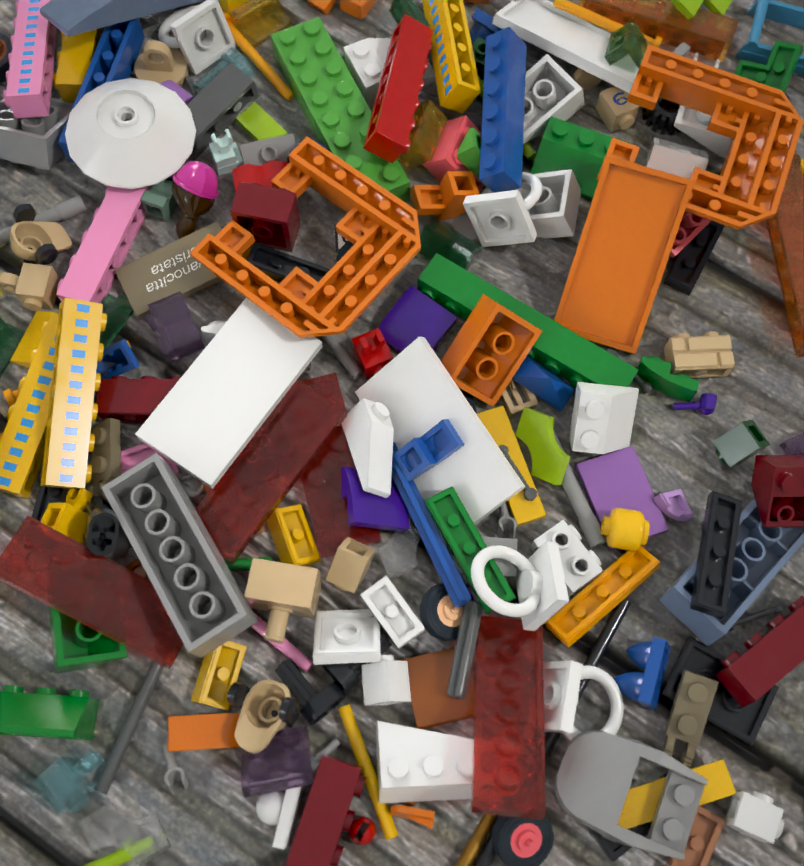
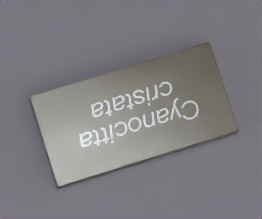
M218 221L114 270L139 320L222 280L189 254L209 233L215 237L222 230Z

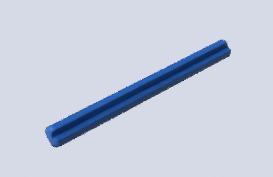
M393 442L394 455L399 450L395 442ZM392 456V479L453 605L455 607L464 606L471 601V595L414 480L408 481Z

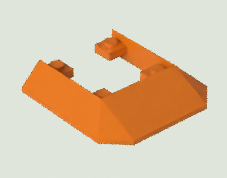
M648 44L627 102L652 111L658 97L711 115L706 130L732 138L720 175L697 167L693 169L690 179L695 180L685 211L737 230L774 217L804 123L782 90ZM612 138L606 156L634 163L640 147ZM605 156L604 161H603V163H602V166H601V169H600V171H599L597 180H599V177H600V174H601V171H602V168H603V165H604L606 156Z
M307 136L288 155L290 162L271 180L274 189L284 188L296 193L297 198L308 187H311L347 212L336 224L335 228L338 234L354 245L319 282L297 266L279 284L241 256L255 242L253 234L233 220L215 237L209 233L189 253L192 258L299 338L343 334L421 250L417 210Z

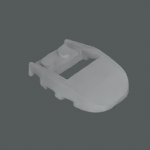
M589 730L575 736L567 745L556 774L555 793L560 806L571 818L598 832L603 838L643 851L669 856L676 860H684V850L704 786L707 785L708 780L665 752L638 740L605 731ZM640 757L669 769L647 838L617 825Z

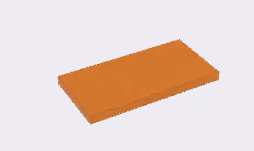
M606 156L554 318L555 322L589 341L636 354L695 180Z

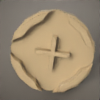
M156 40L145 43L143 53L138 56L134 65L137 79L155 81L158 84L172 80L182 86L186 82L185 77L189 75L188 64L182 52Z

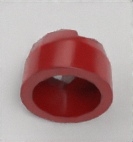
M359 816L352 821L348 834L353 843L364 846L374 839L376 827L370 818ZM364 821L369 826L363 833L361 840H359L355 835Z

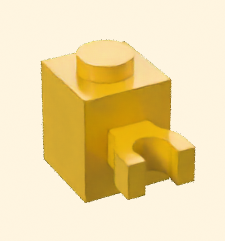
M70 488L66 496V503L48 504L36 532L65 547L84 548L83 535L86 531V521L89 514L83 511L87 501L91 500L93 493L84 488H80L79 491Z

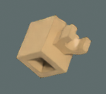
M23 263L20 276L2 272L0 285H6L5 291L7 293H14L23 306L29 310H53L57 286L61 279L52 266Z

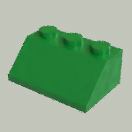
M551 117L542 137L531 174L572 169L581 188L580 197L592 200L599 181L597 180L599 171L611 140L614 137Z
M116 561L48 568L45 579L55 674L90 669L126 658L127 651Z
M3 685L2 691H0V735L93 741L99 700L89 697L90 691L69 690L68 696L56 695L57 689L36 687L35 693H23L24 687Z

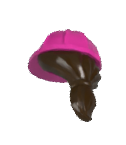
M190 161L172 175L173 196L181 209V217L176 224V233L179 239L195 232L198 217L210 211L215 199L219 195L217 190V174L209 165L203 162Z

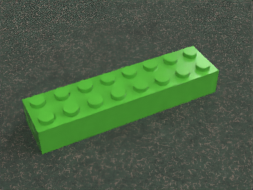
M320 17L270 34L274 58L290 89L293 91L317 140L322 142L331 153L402 201H410V181L398 159L392 164L363 148L372 112Z

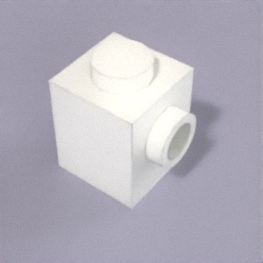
M381 655V662L361 665L364 706H387L411 702L408 661L394 660V655Z
M744 791L736 792L737 794L732 795L724 825L760 842L774 844L775 839H778L783 831L784 820L781 818L784 810L773 805V798L757 791H753L752 795Z

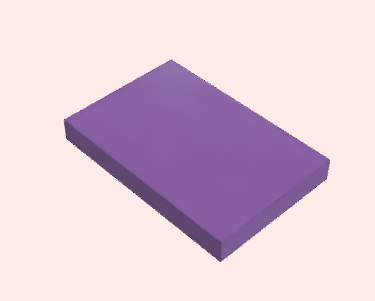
M633 446L576 464L575 469L593 513L600 525L603 516L609 517L612 509L620 507L643 513L645 520L650 522L648 538L669 530L660 508L653 499L655 496ZM607 545L609 551L614 550V549H617V548H611V547H609V546Z

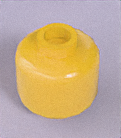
M616 507L612 509L609 517L603 516L600 534L606 535L607 545L611 548L636 551L641 545H646L650 522L645 520L643 513L640 511Z

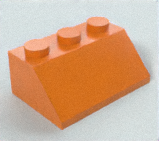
M483 294L441 362L460 389L494 407L543 331Z

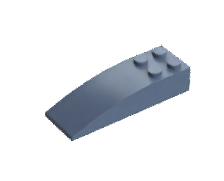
M51 0L40 8V14L69 37L204 0Z
M754 497L741 511L727 615L723 619H718L690 609L698 558L663 594L659 601L706 646L711 645L730 630L804 543V526H763Z

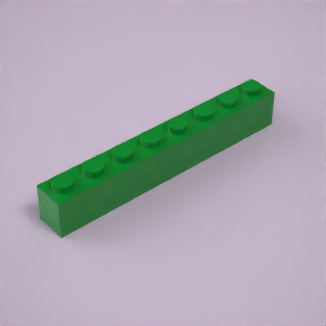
M437 253L418 277L417 290L456 317L458 316L465 321L481 296L485 294L542 330L543 332L527 356L554 375H559L568 380L569 384L575 389L577 382L629 387L639 370Z

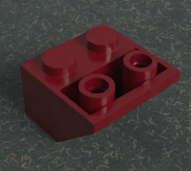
M756 455L751 486L762 525L765 527L804 526V455Z

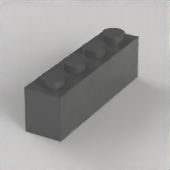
M231 62L224 69L220 70L206 87L200 89L197 95L187 104L192 113L196 135L193 151L184 164L194 161L209 146V143L213 142L211 139L212 133H215L216 138H218L259 97L254 80Z

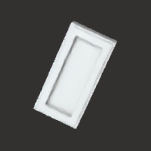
M290 774L285 794L279 790H269L264 792L256 803L257 816L262 823L273 826L277 825L272 847L284 850L290 846L305 784L304 777Z

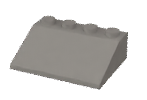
M0 85V158L15 164L22 163L34 166L39 170H50L64 154L58 141L74 103L51 97L49 116L15 119L11 108L7 107L4 102L3 91L7 90V87Z

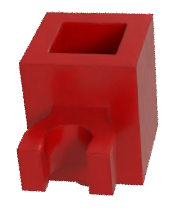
M379 328L352 338L353 353L366 380L372 378L393 359Z

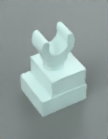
M225 129L226 135L222 138H216L215 133H212L211 139L213 142L209 143L211 157L219 176L232 172V169L244 164L237 144L233 142L228 129Z

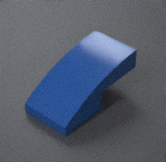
M442 419L423 436L413 438L398 450L393 457L406 479L412 481L441 463L465 444L449 419Z

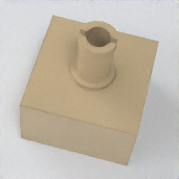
M257 558L252 559L244 597L253 609L270 611L264 640L284 643L289 615L315 619L322 586V579L318 569Z

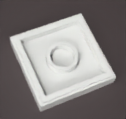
M371 609L316 611L313 645L314 665L381 662L380 622Z

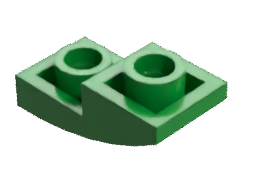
M656 356L641 357L636 366L639 369L637 374L645 382H651L653 388L687 402H690L698 392L699 380L691 379L685 374H670L672 363L663 361Z

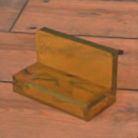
M249 0L230 11L232 24L253 48L271 39L270 34L292 26V20L280 7V0Z

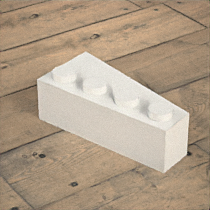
M377 721L375 742L379 803L515 797L521 783L516 747Z

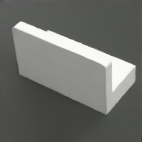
M387 576L360 594L399 649L419 634L422 636L426 633L422 623Z

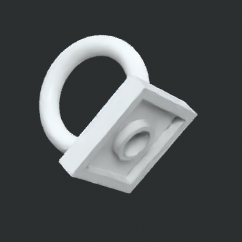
M206 0L200 5L180 9L168 16L158 30L160 42L165 43L170 48H180L190 71L196 75L237 47L218 0ZM170 30H172L175 37L169 36Z
M522 172V184H528L531 187L530 193L524 200L519 189L494 193L488 187L479 195L465 197L463 206L483 247L535 242L537 232L528 210L538 202L542 194V183L537 176L528 172Z
M546 541L528 559L518 551L500 545L488 546L482 549L473 559L471 578L479 597L488 607L499 614L508 617H521L523 630H537L569 602L558 543ZM501 558L518 567L515 583L519 604L508 603L500 599L489 588L484 576V568L489 560Z
M575 661L538 663L527 729L563 733L570 741L582 733L574 726L580 680L592 679L604 687L610 699V716L606 725L600 731L616 734L621 726L624 713L621 691L615 680L598 667L583 666L582 663Z

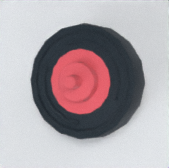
M516 804L507 808L494 824L492 831L494 851L507 866H540L548 857L553 847L554 833L551 822L542 811L531 805Z

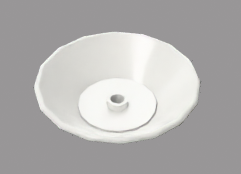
M134 78L106 82L86 93L70 112L65 131L69 155L85 175L106 186L125 189L156 185L178 172L193 151L196 135L191 110L176 92L155 81Z

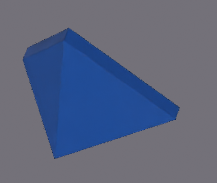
M123 339L104 348L101 362L97 361L96 373L101 374V379H111L112 376H119L137 368L140 364L127 341Z
M526 356L512 378L560 412L575 390L574 387L528 356Z

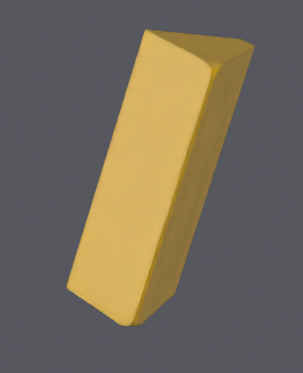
M36 311L10 360L12 363L30 368V355L35 348H38L41 340L40 332L44 322L49 320L51 313L57 315L58 313Z
M301 504L276 508L266 517L281 563L308 567L321 561Z
M227 641L205 655L191 701L228 711L230 704L227 701V693L231 685L237 682L247 646Z

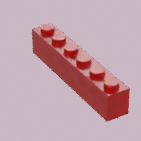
M407 14L404 15L392 33L363 146L367 151L392 164L400 155L404 156L410 147L411 140L408 138L416 122L413 116L420 104L418 94L421 92L425 82L422 76L428 68L429 62L426 59L433 47V43L430 42L433 30Z

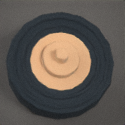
M443 583L431 587L423 595L420 603V619L424 628L431 636L442 641L457 640L464 606L455 607Z

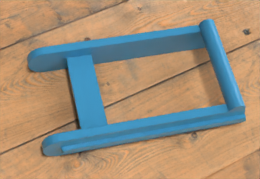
M755 0L747 11V14L754 16L749 39L736 53L735 57L766 65L773 47L759 43L764 20L768 19L804 29V8L775 0ZM802 54L794 73L804 75V55Z

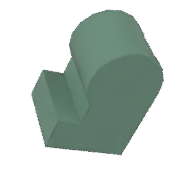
M168 177L159 184L151 185L149 191H144L140 200L146 215L167 222L170 221L177 206L172 192L173 178Z

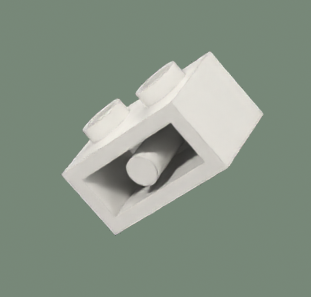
M563 519L533 540L530 549L535 553L546 541L558 543L568 597H570L598 577L603 570L600 567L601 561L592 550H587L580 540L582 538L578 530L571 524L568 526Z

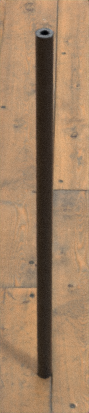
M624 599L613 609L583 666H598L631 605L628 600ZM590 679L580 680L578 701ZM546 732L521 778V783L515 797L510 798L504 811L516 804L524 803L561 733ZM492 833L474 866L491 865L496 855L492 844Z

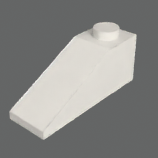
M362 398L341 420V424L363 491L387 498L391 495L394 428L389 417V410L385 405Z

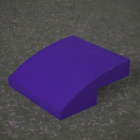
M411 285L392 307L378 328L387 345L398 353L402 352L419 336L425 337L435 352L438 349L439 342L456 324L457 317Z
M346 466L341 468V498H346L348 502V525L399 532L409 529L408 510L392 477L391 495L385 498L363 491L356 468Z

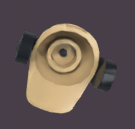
M21 204L14 210L13 218L16 223L10 229L9 238L13 253L23 259L24 263L48 265L54 262L58 252L72 247V241L59 223L35 222L36 211L31 204Z
M270 679L262 680L249 689L243 683L234 682L227 693L228 703L241 709L234 733L236 742L249 753L256 754L264 750L276 732L284 727L292 728L300 715V702L291 697L290 690L284 683L281 684Z

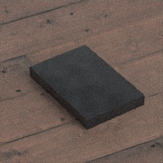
M692 637L687 638L660 695L674 702L684 669L717 680L719 683L706 722L745 745L753 746L779 687L774 685L757 701L742 708L715 676L724 668L720 662L726 657Z

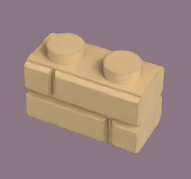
M715 331L690 337L689 333H678L670 337L664 347L665 361L672 363L670 374L680 373L688 375L690 378L727 377L735 366L730 336L719 335Z

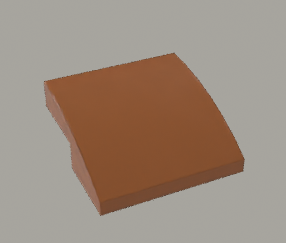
M455 648L402 659V661H408L411 706L418 729H427L482 716L472 670L464 699L451 698L446 694Z

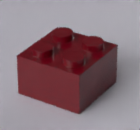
M239 182L230 210L232 220L253 234L255 242L274 249L293 252L301 225L296 193L284 188L274 189L264 187L258 183Z

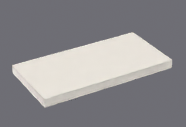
M513 0L495 14L492 24L502 29L510 27L519 38L630 93L646 52L645 48L619 35L556 8L553 2L549 0Z
M246 298L135 433L136 437L213 489L322 348V341L315 337L299 338Z
M419 336L355 391L359 400L366 398L373 402H380L389 410V417L394 428L393 442L396 443L399 450L413 438L423 436L442 419H449L465 444L463 447L414 479L424 501L453 486L474 525H476L525 488V485L425 337Z

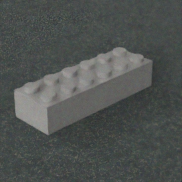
M155 453L101 487L188 653L202 658L258 622L173 468L158 453Z

